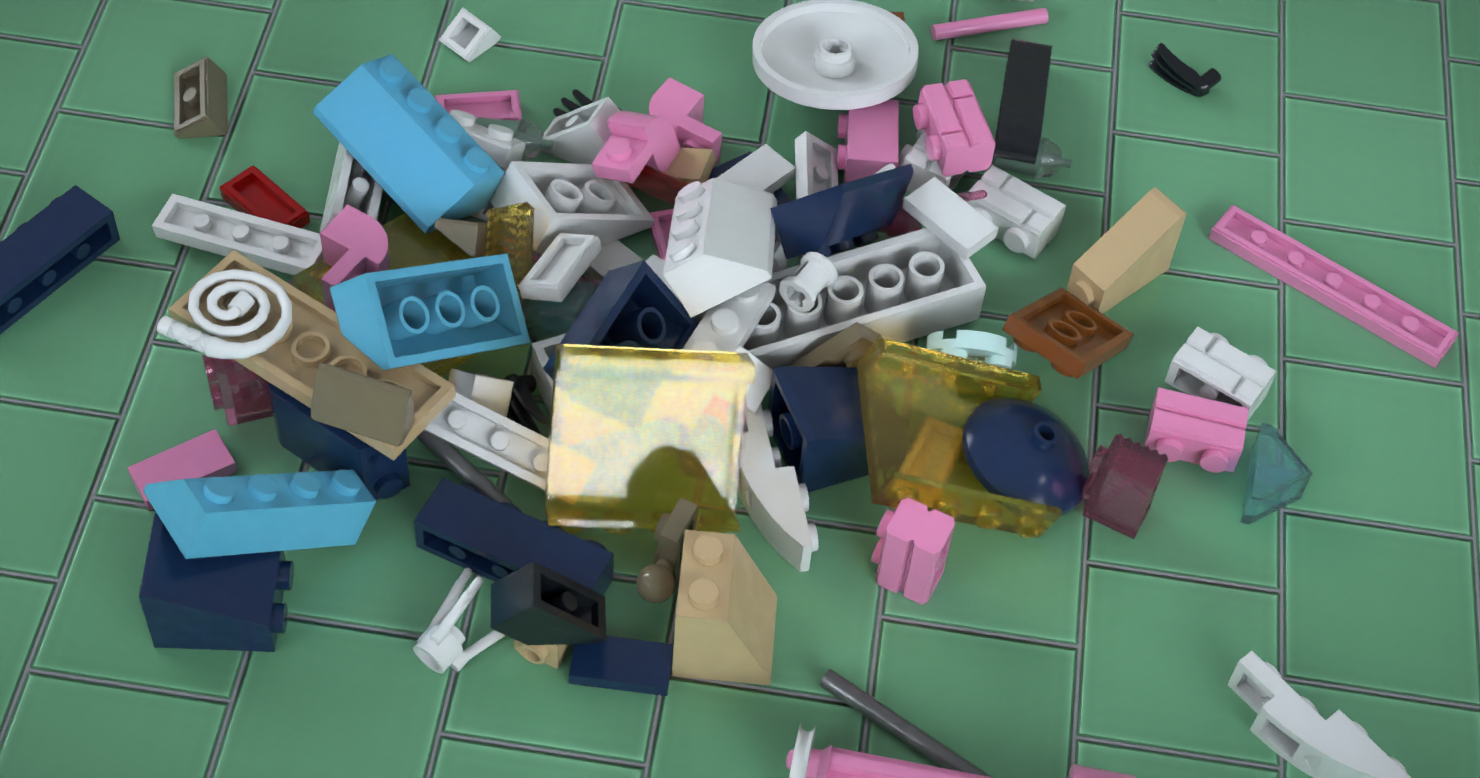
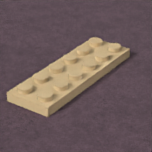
M232 250L203 277L205 278L214 272L230 269L254 271L273 279L285 289L292 302V323L284 336L265 352L245 359L233 360L311 408L316 370L319 363H326L411 390L415 421L401 446H393L349 432L393 461L456 397L454 384L421 364L383 371L341 334L335 311L235 250ZM241 280L219 282L203 292L199 299V310L204 318L213 324L221 326H239L257 315L260 306L254 297L255 304L244 317H237L232 321L216 319L207 310V297L215 287L226 282ZM245 281L257 285L267 293L271 308L265 323L257 330L238 337L223 338L209 334L195 324L188 311L189 293L194 286L169 308L171 318L186 324L188 327L191 326L203 334L216 336L228 342L245 343L258 340L275 328L281 318V305L277 296L270 290L254 282ZM230 292L221 296L217 302L218 307L225 311L229 310L228 304L239 292Z

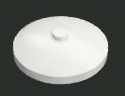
M808 0L789 5L767 17L757 28L753 38V67L764 85L787 100L813 108L851 110L880 104L905 90L914 79L918 66V42L910 27L899 17L885 9L855 0Z

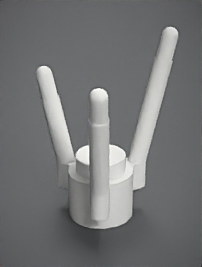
M465 568L429 627L416 641L417 644L413 647L416 656L427 667L440 674L444 673L449 666L456 672H459L471 658L506 636L494 630L463 650L462 644L466 640L465 636L454 624L483 585V578L476 577L461 595L472 575L470 568Z

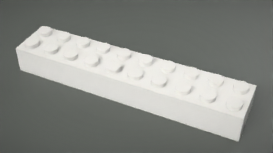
M927 228L826 257L835 266L837 279L832 286L824 287L816 296L814 307L807 312L798 311L788 305L779 292L780 282L785 277L792 276L799 269L800 265L772 273V278L766 282L776 285L775 297L743 348L772 370V368L779 366H789L856 322L881 334L885 346L890 347L936 331H942L978 320L986 284L970 258L965 260ZM708 310L694 316V318L700 323ZM566 333L532 343L533 376L536 379L539 392L564 446L629 427L627 424L573 402L543 370ZM649 408L640 423L665 415Z

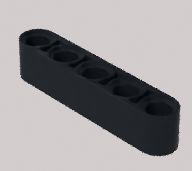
M1017 39L1011 40L993 157L1035 164L1043 125L1052 52L1051 45Z

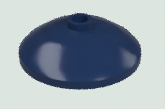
M999 397L980 404L965 422L962 433V445L968 465L982 486L1006 506L1030 516L1051 518L1062 516L1072 511L1085 497L1090 483V469L1083 447L1068 425L1048 409L1023 399Z

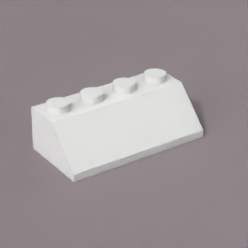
M712 178L702 184L699 181L692 182L678 192L675 198L663 275L691 318L772 278L776 225L770 208L777 206V199L774 194L717 178Z

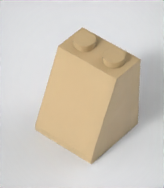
M685 529L675 617L672 676L770 686L777 594L735 534Z

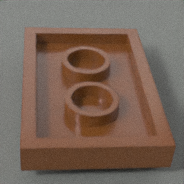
M1059 288L1010 314L1002 329L1014 337L1013 341L1017 346L1029 352H1037L1049 360L1052 368L1058 373L1067 377H1075L1076 379H1079L1125 350L1134 336L1132 332L1090 305H1086L1063 288Z

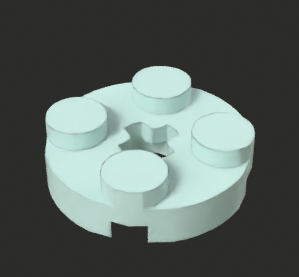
M957 330L956 339H943L944 331H936L927 336L925 356L930 360L929 369L934 372L954 373L956 369L972 371L974 378L997 380L999 379L1000 371H1009L1016 366L1018 346L1016 343H1013L1007 348V338L973 330Z

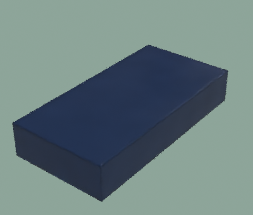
M606 636V641L600 644H574L569 670V684L667 696L674 644Z

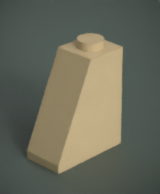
M1154 187L1073 264L1066 291L1079 298L1086 305H1090L1104 314L1169 269L1187 213Z

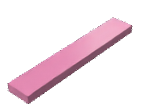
M1233 204L1211 229L1209 240L1433 368L1438 366L1459 335L1458 331Z

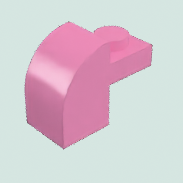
M669 77L652 96L649 103V115L665 117L671 122L681 148L713 149L716 157L713 168L716 167L720 162L722 133L703 124L704 94Z
M618 111L608 119L607 124L611 136L591 165L596 177L634 183L639 174L662 178L681 150L675 130L667 118L631 111Z
M347 204L320 232L324 262L332 266L321 278L325 306L335 311L330 287L365 273L391 270L388 237L384 228L377 220Z

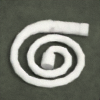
M238 269L214 272L198 281L189 293L188 311L196 325L209 334L216 336L203 334L201 331L191 326L188 327L186 324L168 316H163L157 325V332L172 340L175 339L183 345L191 346L192 349L205 353L207 357L245 359L265 352L284 336L292 323V302L281 285L260 273ZM241 280L219 285L208 295L207 310L216 319L232 321L237 317H244L255 304L253 297L257 299L260 306L258 313L250 321L239 326L213 324L204 318L199 310V299L206 289L219 282ZM245 281L254 282L274 293L281 305V318L271 332L258 340L245 343L228 342L216 337L243 336L257 330L267 321L271 308L267 293L257 285ZM230 292H239L228 304L229 310L225 311L218 307L217 302L221 296Z

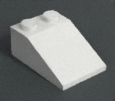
M511 161L490 201L501 217L503 214L512 213V215L523 216L527 220L531 219V222L534 220L533 227V225L529 226V223L525 225V222L521 223V221H514L513 218L502 217L504 223L515 224V226L519 225V228L523 227V229L527 228V230L533 231L532 237V235H525L524 232L521 233L520 231L517 232V230L513 231V228L510 229L515 237L518 235L519 238L522 237L523 239L526 238V240L530 239V242L533 241V248L532 245L528 246V243L524 245V242L520 244L526 251H533L532 257L531 255L529 257L539 260L559 233L595 235L599 237L601 246L651 228L655 222L654 218L626 182L596 177L591 164ZM531 209L534 211V217L533 214L529 215V213H522V211Z

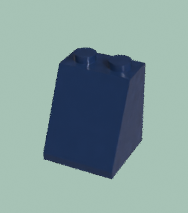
M779 366L772 368L768 409L772 416L773 438L786 466L795 467L798 484L805 483L808 492L901 465L906 446L910 444L909 431L904 420L897 419L892 409L890 392L884 383L879 384L872 368Z
M267 384L277 437L281 446L317 471L354 469L375 500L391 498L402 489L410 486L406 449L393 461L346 430L314 421L311 418V408L273 384Z
M155 511L139 592V599L154 648L275 652L277 633L286 632L288 609L287 604L282 603L284 590H292L294 564L293 561H286L284 551L185 559Z

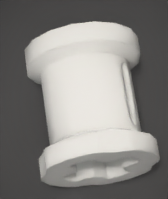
M812 251L806 253L800 260L799 269L792 276H787L780 282L779 292L781 297L788 305L798 311H810L814 307L816 296L824 287L832 286L836 281V268L824 255Z

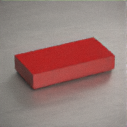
M254 165L219 187L221 197L239 212L297 228H303L310 223L309 212Z

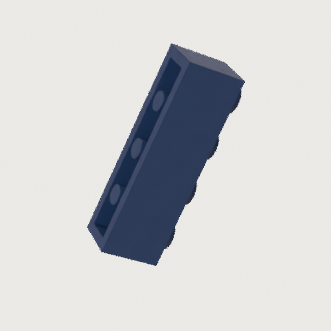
M77 185L73 186L62 196L55 198L49 206L28 222L21 224L15 232L0 242V334L120 240L113 211Z
M442 478L414 519L417 547L463 568H470L472 572L494 582L532 561L601 595H604L613 580L614 553L608 551L601 543L594 540H583L565 532L562 527L554 522H542L526 515L515 505L508 502L499 503L481 495L474 487L468 484H456Z

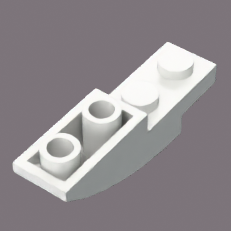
M760 404L755 414H752L739 407L738 424L740 433L730 434L728 463L741 501L752 521L772 547L799 572L809 571L811 553L818 551L819 544L815 523H807L805 512L809 511L807 486L805 483L798 484L794 466L782 467L779 448H771L769 437L773 436V423L770 410H762V405Z
M1250 651L1238 661L1227 685L1258 714L1250 731L1290 764L1313 778H1412L1397 759L1388 756L1369 738L1368 733L1359 723L1351 721L1341 710L1336 711L1325 720L1310 700L1294 691L1282 679L1278 670L1270 663L1264 662L1256 653Z

